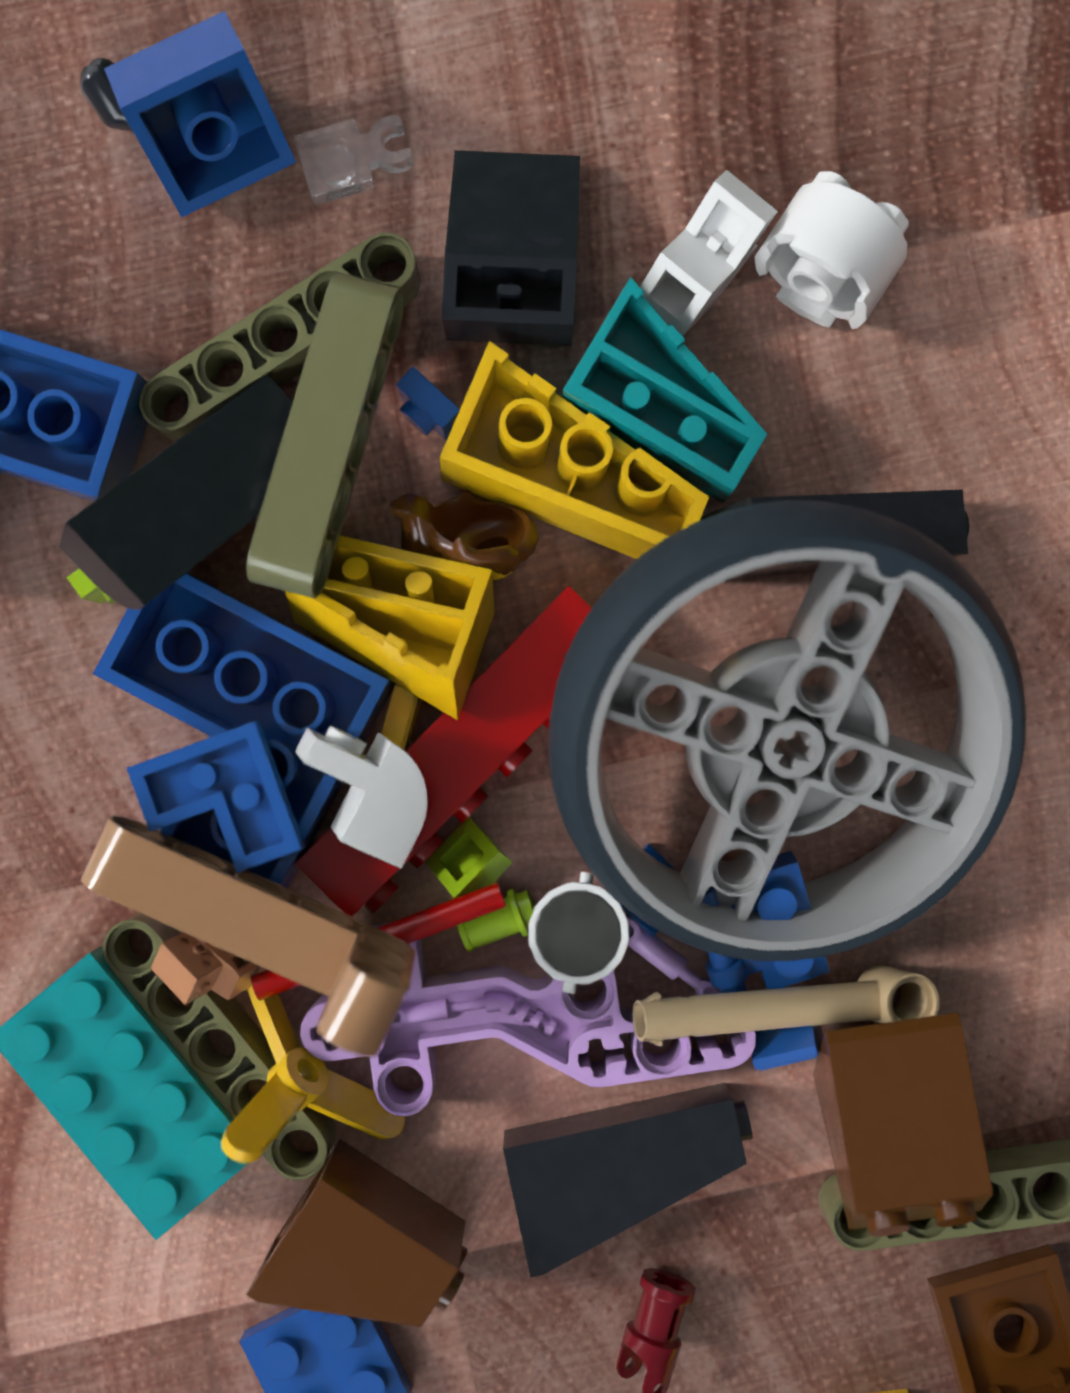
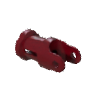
M647 1268L643 1270L639 1283L643 1288L635 1320H631L626 1324L616 1370L622 1378H631L640 1370L643 1363L647 1372L642 1393H666L682 1345L681 1339L677 1335L685 1307L692 1304L696 1287L682 1276L662 1269ZM632 1358L630 1364L626 1366L627 1360ZM660 1384L659 1388L654 1391L655 1386Z

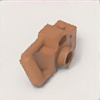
M184 932L162 942L151 966V970L185 1005L198 997L204 996L210 990L230 1000L250 988L252 975L266 970L259 965Z

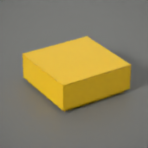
M395 685L381 734L406 751L410 747L423 699Z

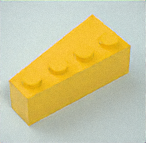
M489 341L439 457L441 481L464 490H469L471 493L488 500L502 502L519 508L528 516L635 559H638L665 538L700 521L709 496L640 447L636 450L610 432L608 424L590 412L586 415L559 396L556 393L557 388L536 373L533 376L528 374L508 359L509 354Z

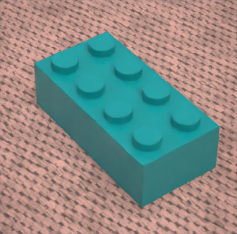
M102 946L89 952L0 1026L1 1054L155 1241L248 1164L237 1162L224 1153L221 1147V1140L226 1128L234 1119L110 970L103 957Z

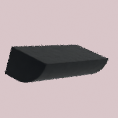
M267 374L66 521L60 543L61 550L111 599L132 610L142 609L260 515L293 401Z

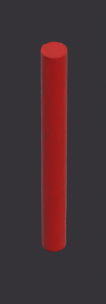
M496 882L378 927V929L410 944L507 906L499 884ZM265 970L251 976V985L259 1001L301 985L270 970Z

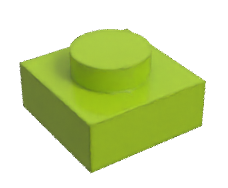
M470 817L425 861L453 898L493 884L513 863L486 831Z

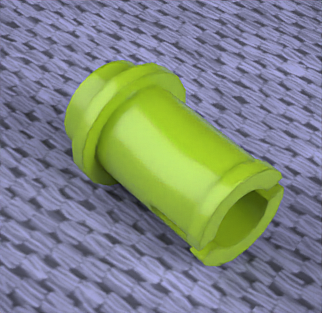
M514 888L508 889V897L504 898L507 907L457 925L462 942L468 952L475 951L478 947L517 933H521L523 938L529 936L528 924L535 904L528 889L519 893Z

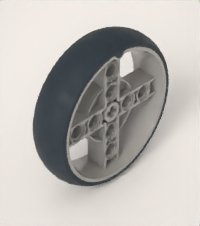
M785 500L748 505L700 520L665 538L624 570L595 602L580 625L568 649L556 683L549 726L548 752L551 781L557 806L567 832L589 869L614 898L648 925L687 945L731 958L755 961H794L823 957L876 941L919 917L946 896L970 871L986 850L1010 805L1021 771L1026 742V706L1023 681L1013 643L1003 620L989 597L962 564L940 545L919 531L888 516L858 507L822 501ZM798 560H821L786 638L768 639L748 645L725 658L712 671L641 647L652 633L675 611L703 591L726 579L752 569L776 563ZM903 587L921 601L932 613L943 631L954 660L957 681V709L954 730L947 754L889 734L887 717L881 697L875 684L865 672V668ZM855 601L854 612L849 620L841 625L830 626L831 616L835 609L845 602ZM821 665L827 666L825 675L820 682L814 686L801 687L802 679L809 670ZM663 684L677 686L675 694L666 703L660 705L646 703L647 696L657 686ZM729 706L738 707L736 716L729 723L721 726L710 725L712 717L720 709ZM606 718L685 745L688 768L692 779L700 793L711 806L681 872L673 870L649 855L628 834L614 811L607 793L601 760L602 738ZM795 732H797L796 737L794 738V740H792L791 738L794 736ZM779 738H782L779 745L777 746L776 742L779 740ZM850 750H858L857 755L850 763L845 766L835 767L841 755ZM916 770L911 781L903 786L896 787L897 782L903 775ZM771 789L768 797L762 802L754 805L746 804L749 797L756 791ZM860 804L906 819L895 833L857 861L835 872L805 881L804 885L811 909L796 911L790 920H763L758 912H751L786 837L805 835L827 828L849 815ZM744 849L740 856L734 860L719 861L730 850ZM711 886L715 888L719 901L718 906H711L702 902L708 888ZM731 904L735 905V909L731 908Z

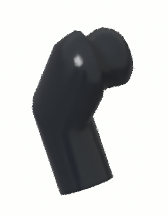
M106 58L92 60L88 66L83 68L80 75L82 94L106 126L112 129L132 131L119 108L104 69L115 63Z

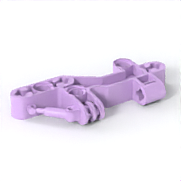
M625 914L628 921L629 942L627 946L671 980L677 977L681 978L695 989L696 995L719 993V990L711 985L709 978H700L686 967L688 960L658 936L652 937L629 914ZM388 923L377 924V925H371V926H374V927L378 928V927H381V926L386 925V924H388ZM418 940L409 944L415 950L409 989L379 1053L375 1057L369 1058L374 1092L379 1104L386 1111L396 1116H410L420 1112L428 1104L433 1093L437 1078L434 1046L491 1037L499 1038L590 1087H608L739 1066L751 1056L755 1048L756 1034L755 1031L729 1033L726 1035L727 1042L717 1043L713 1035L694 1037L697 1044L695 1049H691V1042L688 1036L676 1038L673 1046L667 1052L652 1054L642 1047L643 1042L639 1041L635 1034L633 1009H625L619 1005L614 970L608 976L601 978L604 981V988L596 999L581 1001L571 993L562 992L563 981L556 980L549 974L539 979H531L506 966H493L427 976L422 941ZM323 994L309 1009L301 1023L300 1037L304 1047L312 1056L325 1061L364 1057L339 1048L326 1040L318 1032L317 1025L328 999V996ZM629 1032V1041L634 1058L626 1059L621 1034ZM601 1039L604 1047L603 1060L591 1062V1057L588 1053V1041ZM400 1066H409L416 1069L421 1075L423 1085L413 1091H404L397 1088L392 1082L390 1072Z

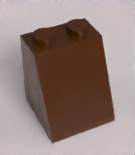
M958 1012L825 1031L813 1077L849 1230L868 1227L870 1236L881 1237L909 1230V1221L935 1218L938 1227L958 1226L976 1220V1211H981L993 1195L964 1033Z
M339 1139L324 1165L318 1171L270 1245L246 1295L258 1303L422 1327L435 1306L444 1311L450 1305L463 1282L465 1274L459 1268L468 1251L462 1245L465 1220Z

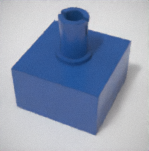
M225 11L104 68L120 110L181 218L296 163L249 58Z

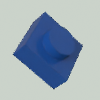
M412 366L395 384L401 399L405 402L399 411L423 435L427 436L434 429L447 441L460 409Z

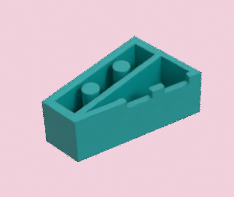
M630 277L564 387L562 398L586 415L590 412L608 424L610 432L635 450L640 447L687 482L724 503L735 490L766 438L767 433L713 371L711 373L708 372L684 344L685 339L672 324L668 326L643 297V290Z

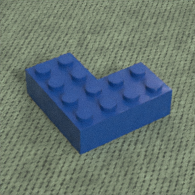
M0 330V472L94 502L132 473L148 423L143 418L139 407L140 393L148 381L137 372Z
M188 572L142 609L132 610L127 608L93 672V675L209 735V738L250 722L260 721L306 847L247 870L287 888L298 870L295 863L308 851L344 781L309 766L301 760L295 752L307 728L325 736L329 727L333 726L365 742L396 683L365 665ZM214 809L160 829V831L233 863Z

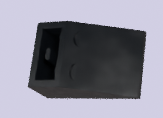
M455 150L443 280L442 323L446 340L572 346L577 263L580 156Z

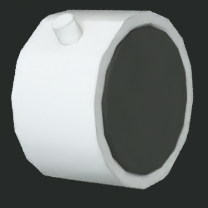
M581 872L579 883H566L550 890L536 904L528 924L529 946L535 960L552 978L563 981L562 992L575 994L576 984H590L608 976L622 961L629 942L628 921L620 903L605 889L592 885L594 876L592 873Z

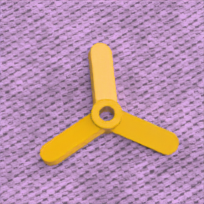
M252 985L247 989L276 1064L269 1070L265 1086L226 1128L221 1140V1147L229 1158L241 1163H251L258 1160L296 1113L306 1107L380 1140L391 1139L401 1134L405 1126V1116H396L386 1111L379 1104L373 1090L327 1069L322 1060L312 1056L306 1048L300 1047L279 994L259 1001L255 996Z

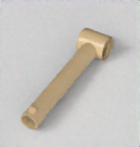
M875 965L865 970L857 982L694 995L687 998H661L658 992H654L644 1000L635 1001L633 1006V1026L639 1041H648L663 1047L662 1040L684 1038L687 1036L697 1037L869 1020L887 1023L936 1016L939 1010V995L933 982L921 974L887 965ZM898 987H900V1000L893 1009V996Z

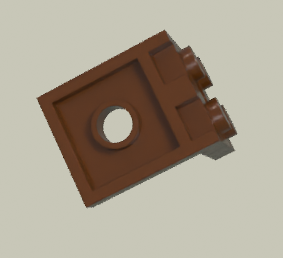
M1048 1244L927 1278L959 1393H1070V1296L1058 1254ZM1009 1314L1023 1316V1329L1015 1339L999 1341L994 1338V1328L1002 1317Z

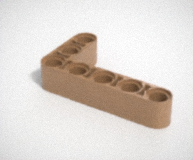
M118 815L109 816L80 880L84 886L103 897L328 996L317 1025V1030L332 1044L356 1055L375 1057L379 1053L410 986L415 950L403 940L247 869L237 873L233 863L160 830L149 832L146 824L134 819Z

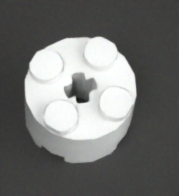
M832 171L819 172L812 183L801 186L754 256L756 271L759 276L767 274L768 271L770 272L772 277L782 286L775 297L800 316L829 328L836 318L848 320L851 329H858L867 320L906 260L907 242L903 234L909 226V221L896 206L886 202L876 204L862 193L852 190L849 183L839 174Z

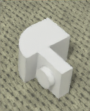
M726 170L714 181L685 230L656 259L640 286L644 292L643 297L668 325L672 324L684 336L706 313L741 270L756 249L757 241L778 211Z
M330 726L324 736L307 728L295 750L297 755L305 764L351 785L330 826L341 842L402 869L422 829L427 812V789L416 763L404 750L379 732L367 755H364L362 753L367 743L343 730Z

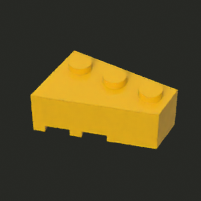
M339 536L328 578L318 598H311L285 591L294 623L458 720L495 613L492 570Z

